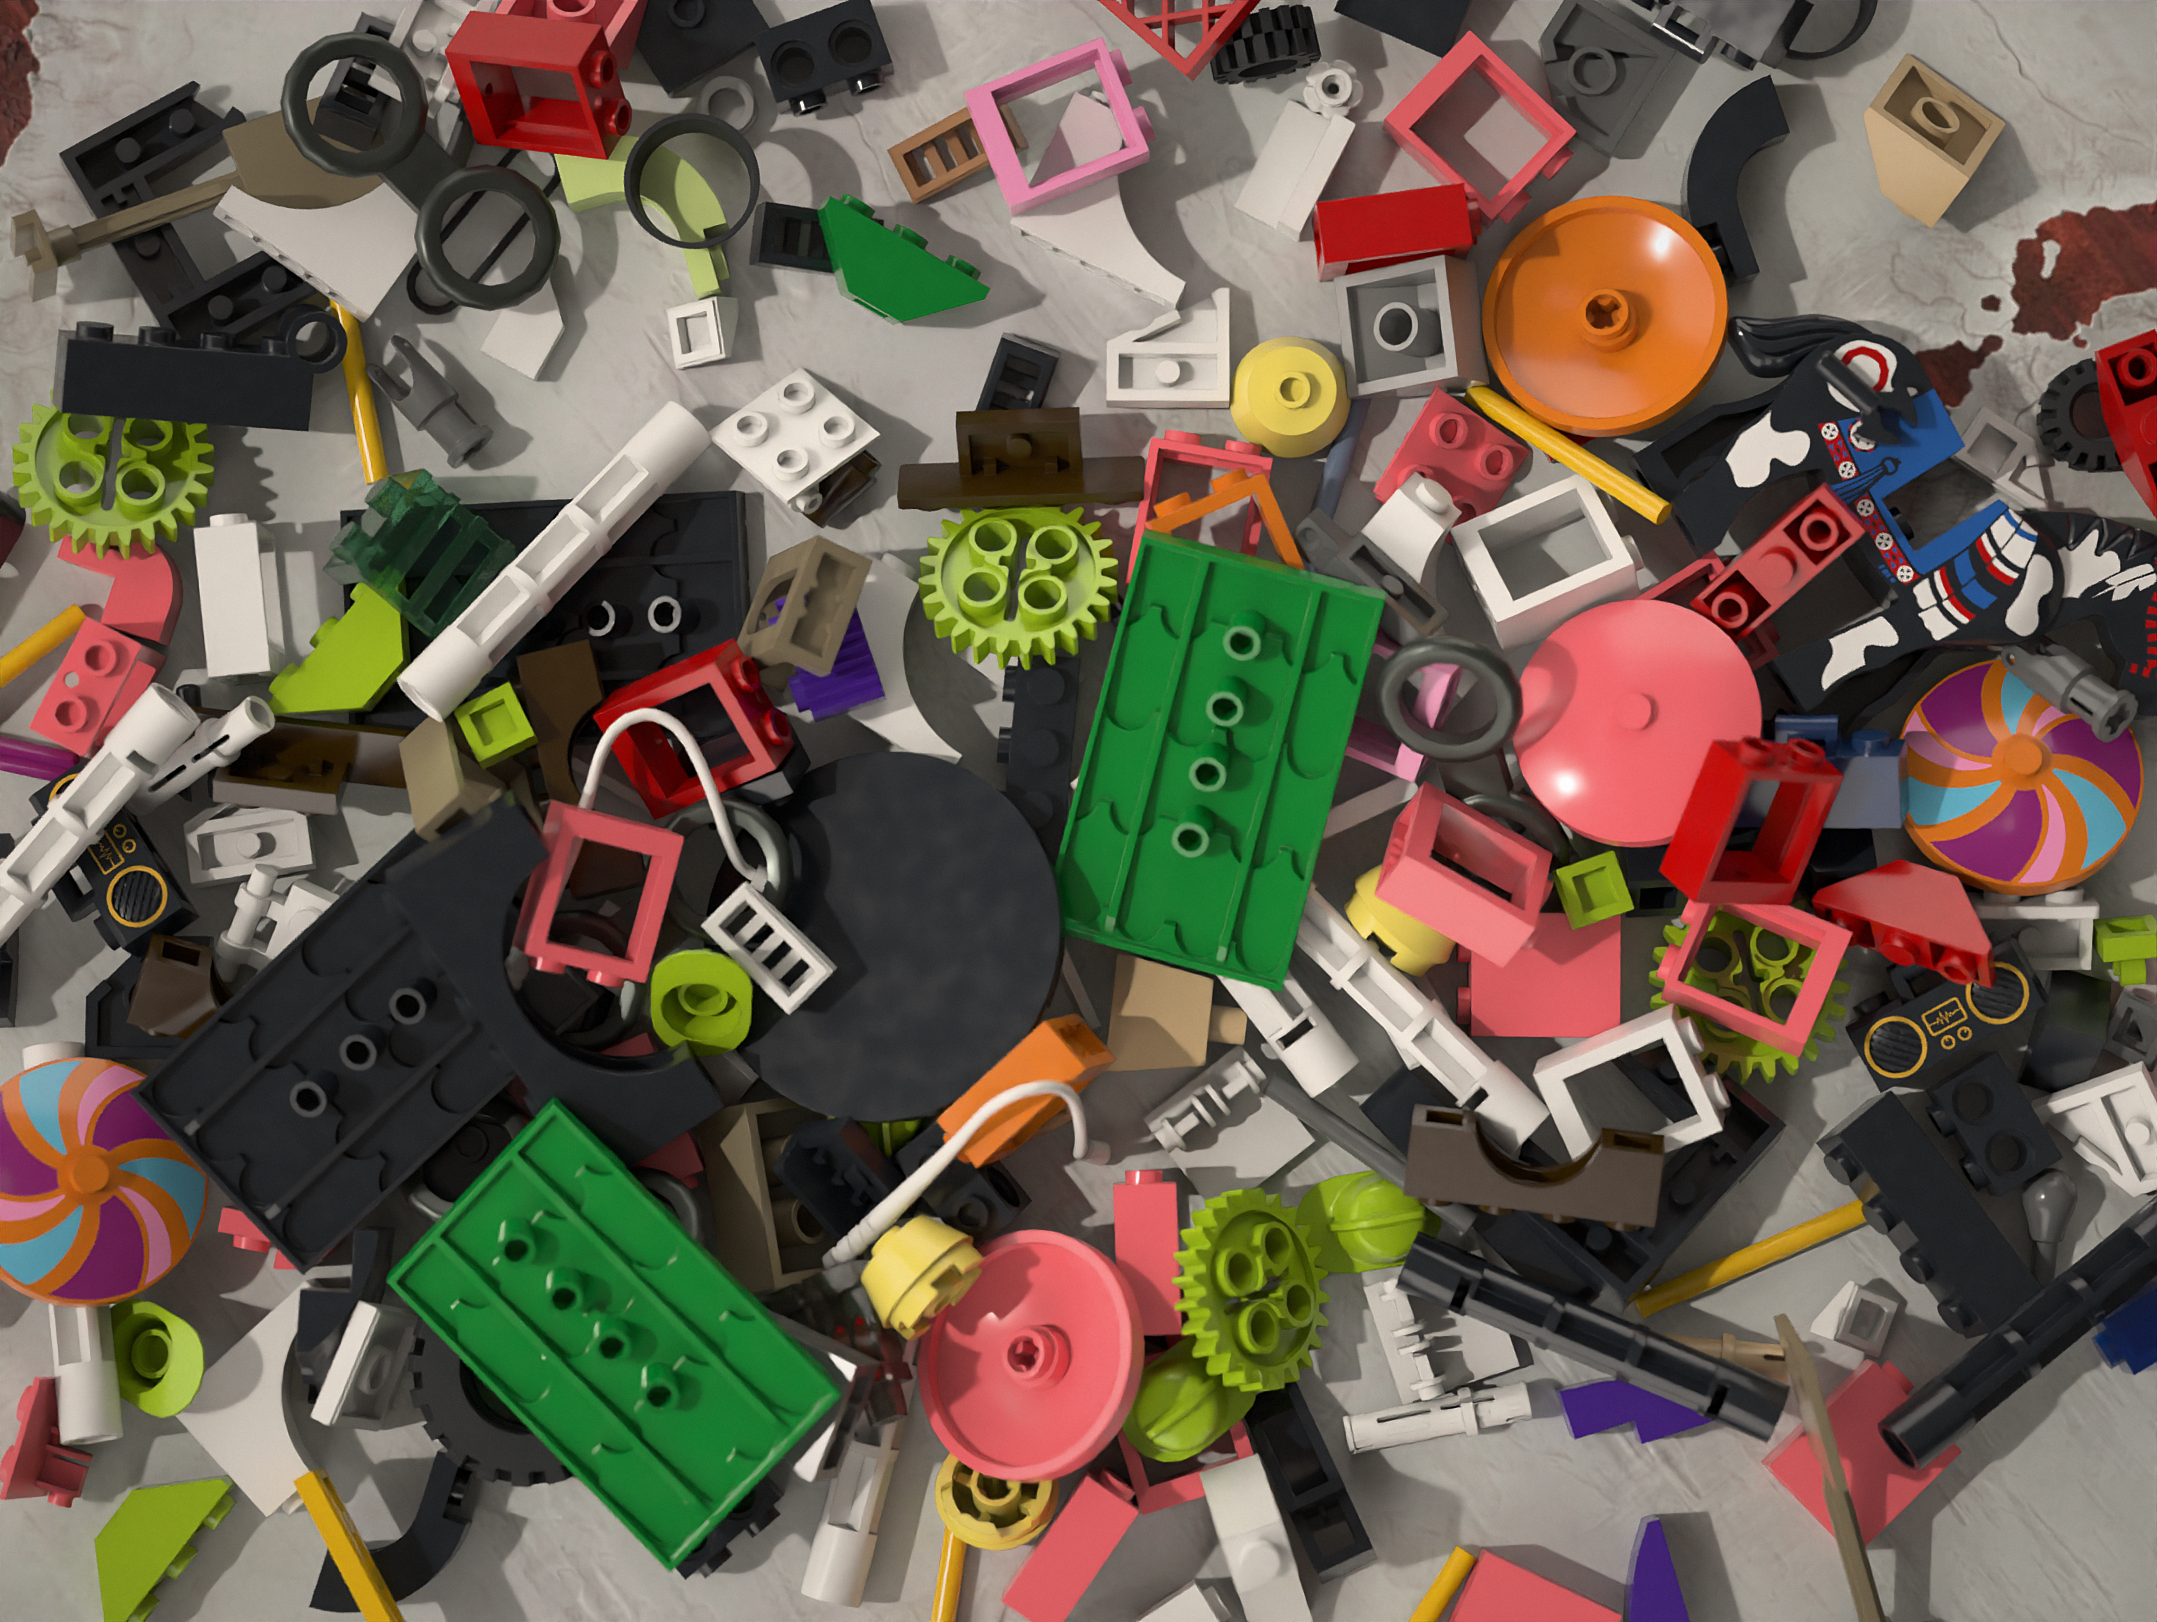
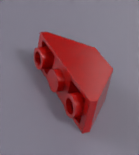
M2155 329L2095 351L2102 415L2122 468L2157 519V332Z
M1823 483L1790 507L1755 538L1689 604L1701 616L1718 626L1737 645L1863 535L1868 528L1826 483Z
M1898 859L1817 890L1812 900L1817 918L1853 932L1847 947L1858 945L1882 953L1890 961L1904 966L1914 963L1938 971L1947 979L1958 984L1975 983L1992 989L1997 979L1992 946L1959 878Z

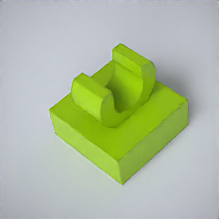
M509 682L453 710L482 770L538 743L536 735Z
M1614 850L1551 872L1572 931L1635 909Z
M2152 914L2093 919L2092 945L2103 962H2112L2114 976H2119L2121 986L2146 984L2145 959L2157 958V921Z

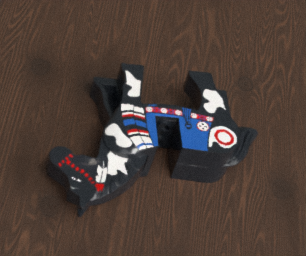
M1806 314L1774 319L1731 317L1729 319L1727 341L1746 371L1750 375L1759 378L1787 377L1775 387L1756 396L1736 402L1712 405L1632 455L1627 461V464L1642 486L1672 505L1670 515L1698 559H1701L1722 544L1734 518L1753 496L1774 484L1799 477H1806L1810 493L1823 483H1826L1866 525L1867 531L1840 555L1857 580L1883 610L1772 659L1765 664L1796 712V715H1840L1842 741L1843 739H1852L1853 733L1861 731L1873 717L1895 704L1940 654L2001 651L2005 648L2023 644L2080 620H2089L2094 624L2103 652L2115 664V671L2109 686L2116 691H2129L2135 696V700L2138 701L2137 711L2133 720H2146L2157 716V535L2107 518L2075 512L2035 511L2018 514L1998 499L1917 551L1913 550L1908 541L1914 538V533L1908 521L1897 507L1894 506L1888 510L1882 500L1948 460L1964 448L1965 444L1918 359L1908 348L1894 339L1874 334L1855 322L1823 314ZM1825 351H1831L1876 392H1891L1897 383L1902 382L1912 398L1917 414L1918 426L1915 429H1911L1905 424L1897 413L1877 409L1880 413L1882 427L1902 442L1900 446L1896 448L1875 446L1859 441L1852 436V433L1861 426L1859 410L1813 370V364L1820 354ZM1699 476H1702L1699 480H1697L1694 484H1692L1689 488H1687L1684 491L1685 487L1690 481ZM1812 740V743L1816 745H1825V740Z

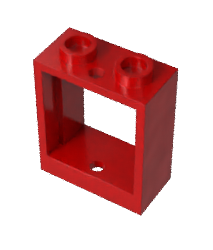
M470 10L445 49L449 66L477 144L608 160L620 138L626 135L632 121L631 104L625 98L617 73L616 58L610 51L602 25ZM510 65L571 72L580 102L520 95Z
M1464 183L1316 202L1311 221L1319 282L1333 281L1334 278L1443 254L1466 260L1472 245H1477V236L1481 235L1477 198L1466 199Z
M734 638L613 691L593 715L602 733L605 734L608 728L625 713L642 708L649 709L710 682L750 750L748 754L710 769L719 793L777 769L795 744L791 737L792 733L788 719L780 709L773 706L761 685L760 673L756 664L749 656L743 654ZM642 721L632 724L612 744L611 748L654 820L674 813L676 810L682 809L702 798H707L699 776L688 777L658 723Z
M1743 736L1740 741L1713 739L1659 871L1694 903L1790 906L1844 775L1824 758L1825 752L1819 746L1804 739L1792 738L1788 743L1767 742L1753 736ZM1752 780L1781 781L1752 852L1723 851Z

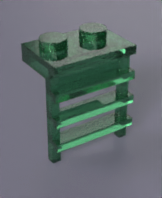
M425 468L398 473L392 476L386 474L374 484L366 495L364 502L369 507L357 523L353 521L348 523L332 540L329 550L333 555L322 570L339 585L364 582L434 641L480 596L504 563L507 565L511 564L519 554L514 550L516 546L508 539L502 540L487 527L489 523L480 515L474 516L459 503L461 499L453 492L447 493L432 480L433 475ZM450 515L463 528L409 600L406 599L395 588ZM478 539L490 549V552L436 624L423 612Z

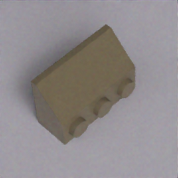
M787 1097L723 1107L698 1124L721 1265L750 1293L864 1272L866 1268L862 1253L840 1275L832 1274L826 1269L822 1258L832 1247L837 1246V1242L774 1172L773 1167L801 1123L831 1118V1116L813 1111Z

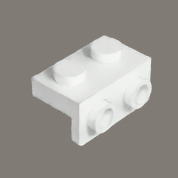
M408 0L390 36L389 42L408 55L423 77L429 104L427 116L434 119L445 99L455 104L458 102L460 94L449 66L445 49L470 10L489 12L494 0H479L475 7L462 0ZM376 65L368 85L402 102L399 88L387 71Z
M2074 885L2060 891L2031 896L2004 895L1985 890L1984 892H1966L1985 934L1994 931L1999 941L2014 934L2034 970H2091L2093 919L2099 918L2100 905L2090 892H2083L2082 886Z

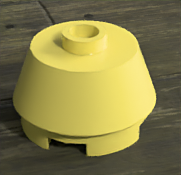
M1285 336L1273 338L1259 344L1240 361L1230 383L1229 405L1231 415L1238 430L1249 443L1261 446L1263 452L1276 457L1299 458L1322 450L1339 435L1348 419L1351 399L1347 397L1344 367L1331 351L1307 338Z
M1382 863L1356 877L1355 888L1352 890L1351 899L1344 905V910L1355 929L1365 940L1373 933L1384 946L1397 953L1389 962L1404 972L1421 977L1430 967L1436 964H1444L1448 961L1456 941L1374 896Z
M920 1215L901 1229L898 1226L891 1228L879 1239L871 1251L874 1257L865 1268L861 1281L884 1328L894 1327L907 1341H912L930 1329V1324L924 1319L925 1316L932 1318L949 1303L954 1307L982 1273L978 1265L985 1260L972 1246L973 1237L926 1215Z
M949 1453L943 1462L935 1483L936 1507L946 1527L965 1543L991 1551L1011 1550L1037 1536L1051 1520L1059 1498L1058 1478L1033 1483L1012 1482L973 1470L958 1460L952 1453Z

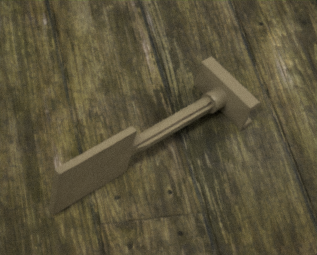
M349 86L343 88L345 91L367 99L363 92ZM322 96L306 101L312 125ZM279 110L223 130L222 134L236 166L234 172L72 229L68 224L46 232L36 209L11 217L10 248L14 258L23 255L26 266H30L28 293L32 302H36L56 295L59 267L81 260V254L213 208L219 204L232 185L245 194L269 204L291 209L310 210L329 208L351 202L370 193L383 184L384 181L378 175L354 179L330 174L304 158L286 133L282 111ZM380 129L370 150H375L385 144ZM319 134L322 139L337 149L355 153L362 152Z
M1786 1313L1774 1316L1808 1442L1822 1469V1493L1858 1621L1892 1622L1883 1613L1812 1357Z

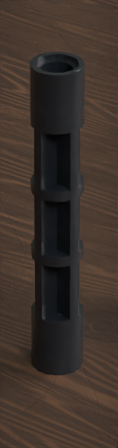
M2157 1195L2066 1271H2063L2053 1282L2013 1313L1996 1329L1878 1423L1877 1428L1880 1436L1902 1464L1915 1473L1920 1472L1970 1431L1986 1415L2025 1383L2032 1380L2048 1364L2093 1327L2099 1325L2109 1314L2157 1276Z
M1417 1232L1395 1288L1465 1317L1467 1315L1534 1343L1535 1347L1545 1351L1546 1349L1592 1367L1615 1377V1380L1626 1385L1630 1383L1697 1411L1696 1414L1760 1441L1768 1443L1787 1401L1790 1391L1789 1385L1722 1357H1713L1651 1331L1650 1327L1640 1323L1634 1324L1574 1299L1566 1292L1550 1289L1487 1262V1259L1422 1232Z

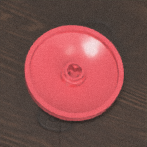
M1645 599L1623 600L1597 606L1580 613L1556 629L1536 650L1519 681L1522 686L1524 714L1512 739L1517 761L1527 784L1544 808L1559 822L1576 833L1600 843L1621 847H1651L1671 843L1712 740L1740 741L1743 736H1753L1762 739L1763 711L1757 684L1747 660L1731 638L1718 626L1694 611L1676 604Z
M1023 1230L1008 1233L992 1239L976 1249L985 1258L978 1265L982 1273L954 1307L949 1303L932 1318L926 1316L925 1320L930 1324V1329L922 1334L918 1351L919 1389L926 1415L933 1430L944 1446L958 1460L973 1470L988 1476L1021 1483L1043 1482L1067 1475L1089 1462L1106 1447L1124 1423L1133 1405L1142 1376L1144 1362L1143 1324L1136 1298L1129 1283L1117 1266L1101 1251L1076 1238L1047 1230Z

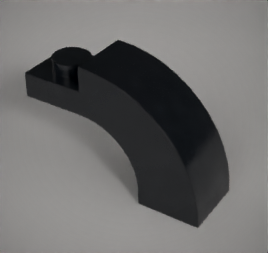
M1771 75L1755 80L1741 88L1716 110L1693 145L1682 178V218L1693 226L1699 234L1710 231L1713 239L1706 242L1715 254L1722 273L1726 276L1729 288L1751 282L1760 273L1738 207L1737 186L1740 173L1745 163L1754 155L1764 149L1783 143L1790 133Z
M445 1447L439 1449L436 1453L419 1510L408 1531L399 1540L390 1545L368 1549L395 1602H399L412 1595L440 1574L459 1551L473 1520L450 1513L452 1505L463 1506L473 1472L464 1469L465 1464L459 1467L446 1457L445 1454L448 1450ZM327 1549L309 1608L335 1613H359L361 1610L329 1549Z

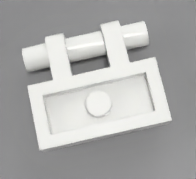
M256 864L249 882H243L240 885L234 900L235 905L238 907L230 929L222 931L215 948L216 953L219 955L216 967L221 979L227 982H234L242 964H248L258 969V974L340 896L302 878H299L292 885L288 897L272 890L278 876L277 870L266 864ZM261 916L277 921L269 944L253 937Z

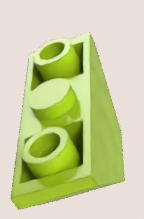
M389 565L380 574L373 569L362 578L350 594V598L355 601L352 607L340 620L335 616L326 620L309 642L315 648L299 667L293 662L290 663L271 683L268 690L274 696L267 704L274 714L284 717H306L371 712L397 682V678L411 664L405 578Z
M229 1475L145 1485L131 1491L94 1539L104 1622H146L161 1602L159 1598L153 1595L167 1575L176 1581L184 1573L199 1552L191 1545L205 1526L215 1531L236 1505L237 1501L229 1495L237 1484Z

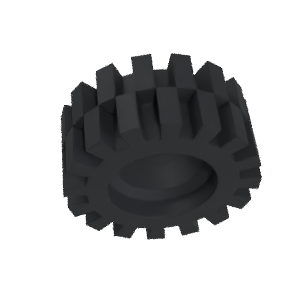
M1299 4L1292 7L1280 5L1275 9L1270 10L1267 7L1249 14L1210 61L1214 82H1217V84L1228 83L1229 85H1234L1242 81L1246 83L1256 82L1261 78L1268 80L1276 78L1278 74L1283 73L1287 75L1296 72V68H1307L1311 66V63L1318 62L1322 56L1311 7H1304Z
M2092 358L2081 360L2077 364L2066 368L2047 385L2049 387L2041 394L2038 405H2041V411L2036 415L2037 426L2042 425L2043 434L2039 437L2043 445L2049 444L2054 452L2050 455L2058 462L2062 459L2069 463L2067 468L2075 471L2088 469V473H2099L2102 470H2111L2120 466L2121 462L2110 435L2100 439L2090 438L2082 434L2075 426L2073 408L2078 398L2090 392L2100 393L2096 361H2093Z

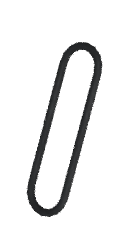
M511 148L496 166L507 168L522 150ZM549 153L555 165L554 175L543 189L547 199L561 181L554 153ZM487 190L474 192L440 233L442 245ZM526 212L523 213L470 277L469 281L478 283L530 220ZM418 259L407 276L406 289L410 301L417 309L426 314L442 315L451 312L459 306L455 301L451 300L441 306H431L423 302L417 295L415 288L416 278L422 270Z

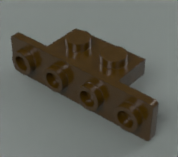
M1080 407L956 411L955 427L959 462L903 464L899 467L897 491L899 509H918L926 512L937 511L942 508L980 507L991 510L1003 506L1042 505L1045 507H1059L1065 504L1077 503L1120 505L1144 499L1145 461L1142 456L1083 458Z
M189 706L197 714L200 724L210 718L220 719L231 711ZM274 715L275 726L269 732L261 734L242 748L238 759L230 765L215 767L218 769L213 779V802L234 804L244 809L265 807L291 810L305 816H318L322 814L336 816L348 783L400 789L407 788L399 743L411 732L400 729ZM195 729V730L193 731V733L187 738V740H186L185 742H187L188 740H190L192 737L195 736V731H196V729ZM225 734L212 743L209 748H215L230 736ZM199 753L194 756L195 760L200 758Z

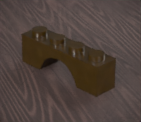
M589 639L516 656L519 672L509 674L510 685L522 709L528 708L532 728L538 740V743L526 748V753L531 770L542 768L547 792L537 794L543 824H545L551 800L578 807L582 794L576 785L572 769L574 746L582 728L606 701L594 645ZM584 838L564 890L570 889L572 898L579 902L644 886L647 869L643 853Z
M153 931L132 994L127 1023L138 1025L143 1031L153 1036H176L187 1040L234 996L219 975L215 962L214 948Z
M1415 1104L1403 1195L1414 1196L1418 1202L1433 1207H1447L1454 1202L1477 1204L1481 1210L1496 1215H1509L1515 1213L1516 1210L1540 1212L1541 1216L1545 1219L1559 1223H1572L1577 1221L1578 1218L1603 1220L1606 1226L1622 1231L1638 1230L1641 1228V1225L1655 1227L1664 1161L1665 1135L1602 1127L1593 1143L1576 1158L1555 1166L1537 1167L1516 1162L1502 1154L1486 1136L1477 1111Z

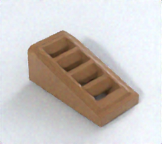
M1008 103L997 107L1015 153L1018 154L1029 148ZM967 107L887 149L914 204H919L991 168ZM967 126L980 152V155L973 159L958 132L959 129ZM943 137L958 167L949 170L935 141ZM921 148L937 177L928 183L913 155V152Z

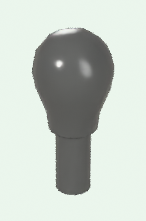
M2046 1168L2026 1180L2022 1190L2029 1238L2033 1240L2030 1271L2042 1285L2043 1289L2055 1280L2058 1243L2063 1241L2066 1226L2078 1200L2076 1186L2071 1177L2064 1171L2055 1168Z

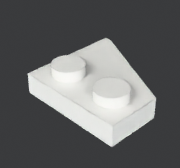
M1219 288L1212 291L1209 298L1180 312L1174 309L1155 318L1153 323L1144 329H1132L1107 341L1106 408H1229L1230 288Z
M221 803L216 807L206 808L183 824L190 881L195 889L247 881L250 879L256 864L271 866L277 870L278 875L317 869L310 816L299 814L296 811L265 807L244 809L234 804Z
M2143 1061L2032 1101L2031 1106L2043 1125L2048 1122L2071 1140L2074 1151L2089 1163L2103 1167L2109 1173L2110 1179L2133 1198L2157 1189V1090Z

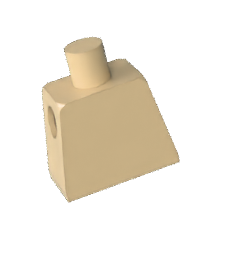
M1117 954L1107 1048L1117 1060L1105 1071L1120 1072L1205 1066L1207 1041L1244 1045L1247 1014L1239 1007L1211 1005L1214 979L1130 955Z

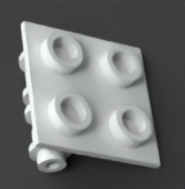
M801 367L708 432L711 440L722 448L730 458L737 461L757 481L763 483L764 487L783 500L792 511H803L805 514H811L816 511L822 502V495L819 493V482L881 439L879 432Z
M1241 1045L1234 1047L1142 1119L1204 1200L1220 1196V1192L1256 1188L1315 1142L1295 1115L1263 1094L1269 1081Z
M1480 1248L1470 1251V1253L1483 1258ZM1399 1276L1363 1287L1402 1405L1420 1399L1422 1401L1445 1394L1447 1390L1520 1366L1508 1332L1467 1315L1465 1317L1395 1288Z

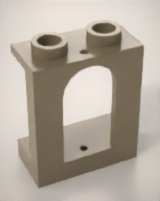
M819 535L769 558L737 640V644L743 654L749 656L756 664L762 685L780 693L784 692L794 665L819 677L830 674L872 565V560ZM787 597L777 624L770 626L768 619L779 615L775 601ZM760 613L765 616L764 621L759 619Z

